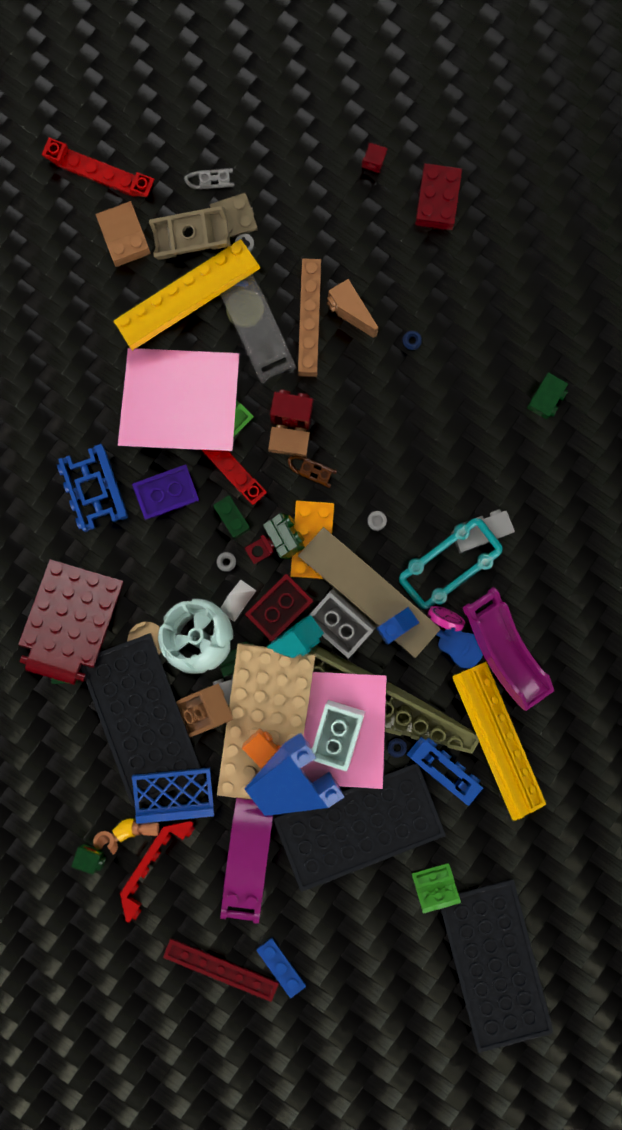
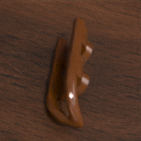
M291 456L288 458V465L293 472L330 488L331 484L328 481L332 473L336 474V470L306 457ZM299 459L304 461L300 471L293 467L291 460ZM314 465L321 468V470L314 468ZM311 473H314V474L318 475V477L315 478V477H312V476H310V475H311Z

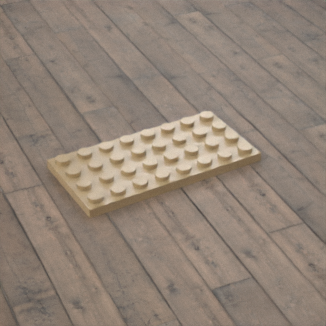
M238 643L229 704L233 720L227 722L217 795L251 799L244 788L258 774L261 768L242 749V746L259 729L263 732L267 731L273 737L272 741L276 746H282L299 733H302L304 736L315 654L307 653L304 656L299 654L292 658L276 653L267 647Z

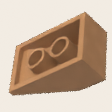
M131 201L96 214L115 267L151 254Z
M349 279L329 290L327 304L332 312L335 311L339 317L373 338L377 336L378 326Z
M219 683L176 701L189 737L233 720L231 710L226 703L224 692L220 688Z

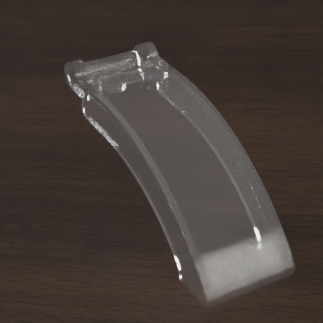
M253 274L220 294L261 384L279 373L296 368ZM285 357V363L264 373L262 372V367Z

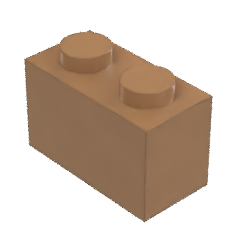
M276 425V427L271 428L268 450L272 453L306 457L310 432H306L305 428L296 427L295 430L287 429L285 425Z

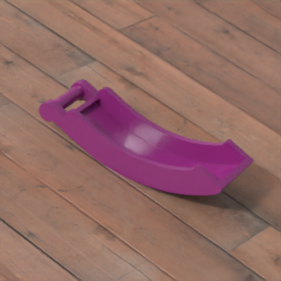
M491 588L486 595L474 603L463 607V611L469 619L476 641L487 663L505 690L523 710L527 711L554 692L550 676L542 670L526 648L515 627L508 605L502 602L496 588ZM489 601H493V604L476 614L475 610Z
M236 797L220 919H226L227 917L249 920L259 924L273 815L264 816L252 799ZM228 906L254 909L255 912L228 910Z

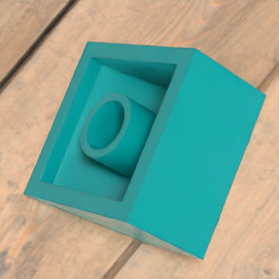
M309 615L286 629L267 648L292 658L299 654L304 656L312 650V647L320 642L319 638L324 632L312 615Z

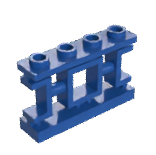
M102 444L88 449L90 458L73 464L70 455L58 459L60 463L57 465L60 475H64L66 481L63 482L65 491L70 493L72 500H69L71 509L76 511L78 516L75 519L77 526L84 532L96 529L93 519L110 514L113 522L129 518L107 453ZM95 454L98 455L105 478H102L100 471L90 474L88 465L97 462ZM66 464H69L70 470L81 468L83 477L74 480L76 488L73 486ZM98 478L103 494L86 500L81 483ZM107 490H110L117 514L114 513L112 507L105 510L102 509L100 501L109 498ZM80 499L83 506L90 504L94 506L96 513L86 516L89 524H86L78 501Z

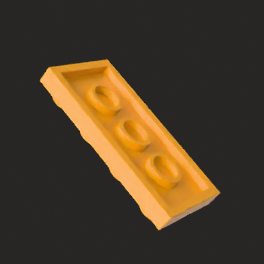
M296 501L294 528L302 534L305 547L323 527L332 534L334 503ZM303 549L292 556L291 577L323 579L298 557Z

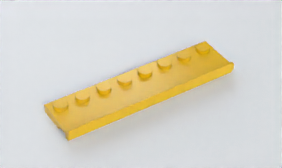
M240 239L115 319L114 323L133 351L261 268Z
M487 662L454 675L452 678L512 820L521 819L527 814L547 805Z

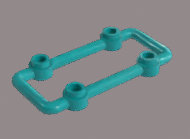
M474 518L467 524L461 523L456 525L451 536L421 559H412L408 564V568L400 574L399 582L421 609H429L435 604H443L446 602L447 595L478 571L490 569L493 565V560L502 553V545L483 520ZM478 526L495 550L490 554L483 553L479 555L474 566L445 588L434 589L431 594L432 597L424 602L407 581V578L412 574H421L426 563L458 539H467L470 535V530Z

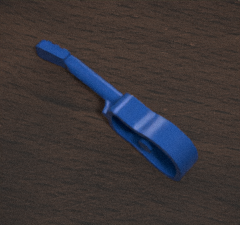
M453 627L451 630L446 629L445 631L440 629L436 634L440 637L438 648L442 652L447 653L458 667L470 669L481 660L483 654L474 634L455 631L456 628Z

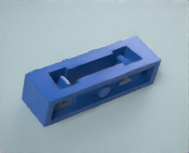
M420 737L406 755L469 806L483 789L478 784L480 780L472 773L468 776L464 772L466 768L460 763L456 762L454 764L451 762V756L444 750L439 752L435 748L437 744L430 738L425 740ZM430 751L435 754L434 757L429 754ZM423 758L429 762L427 765L421 761ZM436 758L459 778H464L466 783L458 779L453 784L430 765L431 762ZM456 786L461 789L460 792L455 789Z

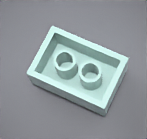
M328 700L325 704L312 748L316 759L313 761L347 772L366 711Z

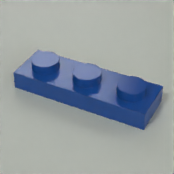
M273 938L256 949L290 998L306 987V984Z

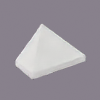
M240 580L229 593L220 609L226 613L228 618L235 622L256 590Z

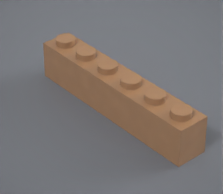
M302 259L298 376L317 377L321 259Z

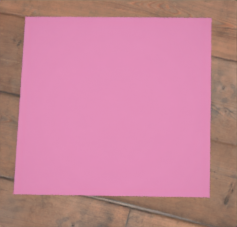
M128 348L118 446L232 451L239 353L134 349L132 351Z
M313 672L304 737L311 748H313L324 707L328 700L366 712L347 772L315 761H311L302 767V770L311 782L330 772L339 786L383 789L386 676Z

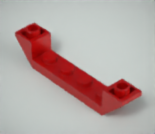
M50 137L42 152V156L62 169L131 196L148 197L155 180L139 172L133 175L68 149L67 144Z
M202 450L252 505L267 493L229 451Z
M187 820L165 825L120 893L125 920L128 923L132 918L136 920L142 911L139 909L142 903L129 894L134 895L139 887V884H137L140 877L145 878L150 870L147 866L151 860L155 862L161 852L158 849L162 844L166 845L171 838L169 832H172L182 840L185 836L189 838L195 829L192 826L195 821Z

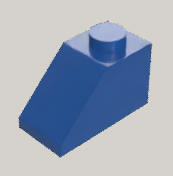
M407 607L376 629L388 645L419 624V621L410 608Z

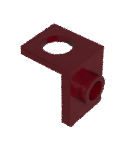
M369 143L365 158L363 157L362 168L380 173L387 148Z
M262 535L260 536L261 539L245 547L253 564L274 553L272 550L274 545L269 537L266 539ZM255 546H260L263 549L262 556H253L252 549Z

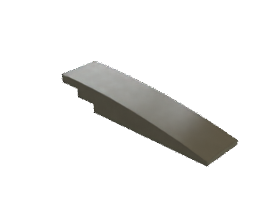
M324 527L298 555L299 558L377 627L409 607L419 621V624L394 641L414 658L420 654L440 631L441 628Z

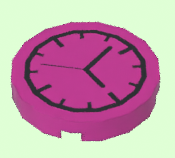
M431 606L427 614L434 623L445 629L451 630L453 627L456 628L455 631H461L465 625L462 617L443 607Z

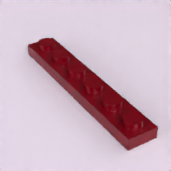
M172 938L163 956L167 960L272 1002L279 984L275 980Z

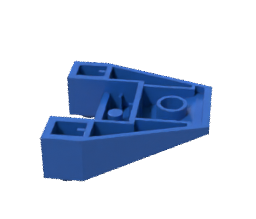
M302 733L285 742L244 788L264 816L329 808L344 798L339 784L330 772L311 782L302 770V767L316 759L310 744Z

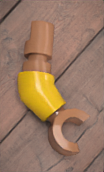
M126 819L121 821L112 830V834L107 831L98 833L93 839V844L99 850L103 848L104 844L109 843L107 847L114 855L118 849V841L121 843L130 837L141 835V833L143 836H158L159 822L136 824V819Z

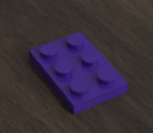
M186 464L132 484L145 520L199 501Z

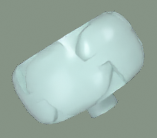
M204 599L182 601L173 606L164 616V624H162L158 632L159 647L163 656L177 669L191 674L205 673L208 669L212 670L218 667L228 656L230 640L233 639V628L226 613L214 603ZM194 618L195 628H192L188 635H181V630L186 623ZM211 620L214 622V634L212 636L203 631ZM190 642L201 650V654H195L191 658H186L179 650Z

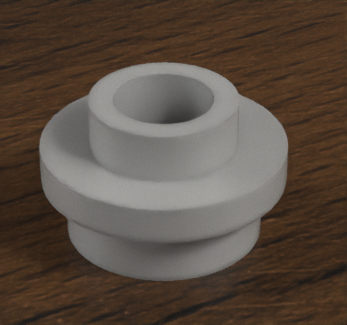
M229 552L221 553L217 558V566L222 571H231L236 565L234 555ZM226 558L230 560V564L227 566L223 564V560Z

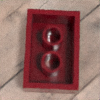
M424 164L415 225L453 230L462 174L461 168Z
M286 390L274 392L270 412L271 424L285 425L291 428H305L309 431L313 409V399L310 398V395L298 393V396L291 395V392Z
M285 574L245 615L273 642L314 601Z

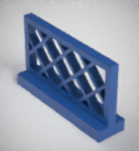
M210 768L132 775L136 824L214 816ZM206 773L207 781L201 786L194 778L198 774ZM178 776H185L189 780L183 788L175 782ZM164 777L169 781L164 789L155 784L158 778ZM145 779L150 785L145 791H142L137 787V780ZM191 782L200 788L194 796L185 790ZM171 784L180 790L174 798L165 792ZM152 786L161 792L155 800L146 794ZM203 791L209 796V802L201 803L196 797ZM182 792L191 799L187 804L183 805L177 801ZM164 794L171 802L168 806L162 807L157 801ZM143 796L152 802L148 808L140 809L139 801Z

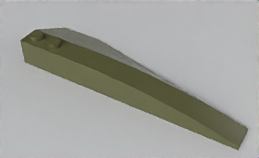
M318 645L312 647V650L309 652L315 654L313 672L374 675ZM386 681L385 732L399 736H409L415 740H419L420 737L425 740L430 738L436 744L445 745L451 749L471 754L474 752L479 743L475 732Z

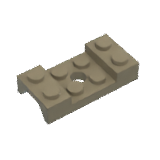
M223 206L149 220L155 241L154 257L158 260L176 257L178 254L210 248L214 250L231 246L226 209ZM189 227L193 228L192 236L185 237V230Z

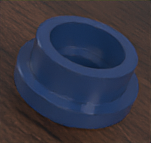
M408 331L403 337L404 346L409 350H415L420 347L422 342L421 335L416 331ZM414 338L416 342L414 344L409 343V339Z
M399 738L392 739L387 747L389 754L396 758L402 757L407 751L406 743ZM399 744L401 746L400 751H394V745Z

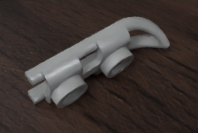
M233 168L197 171L184 177L186 184L193 189L234 187V183H230L229 173H233ZM199 176L200 186L193 185L188 181V178ZM218 180L219 184L211 185V181Z

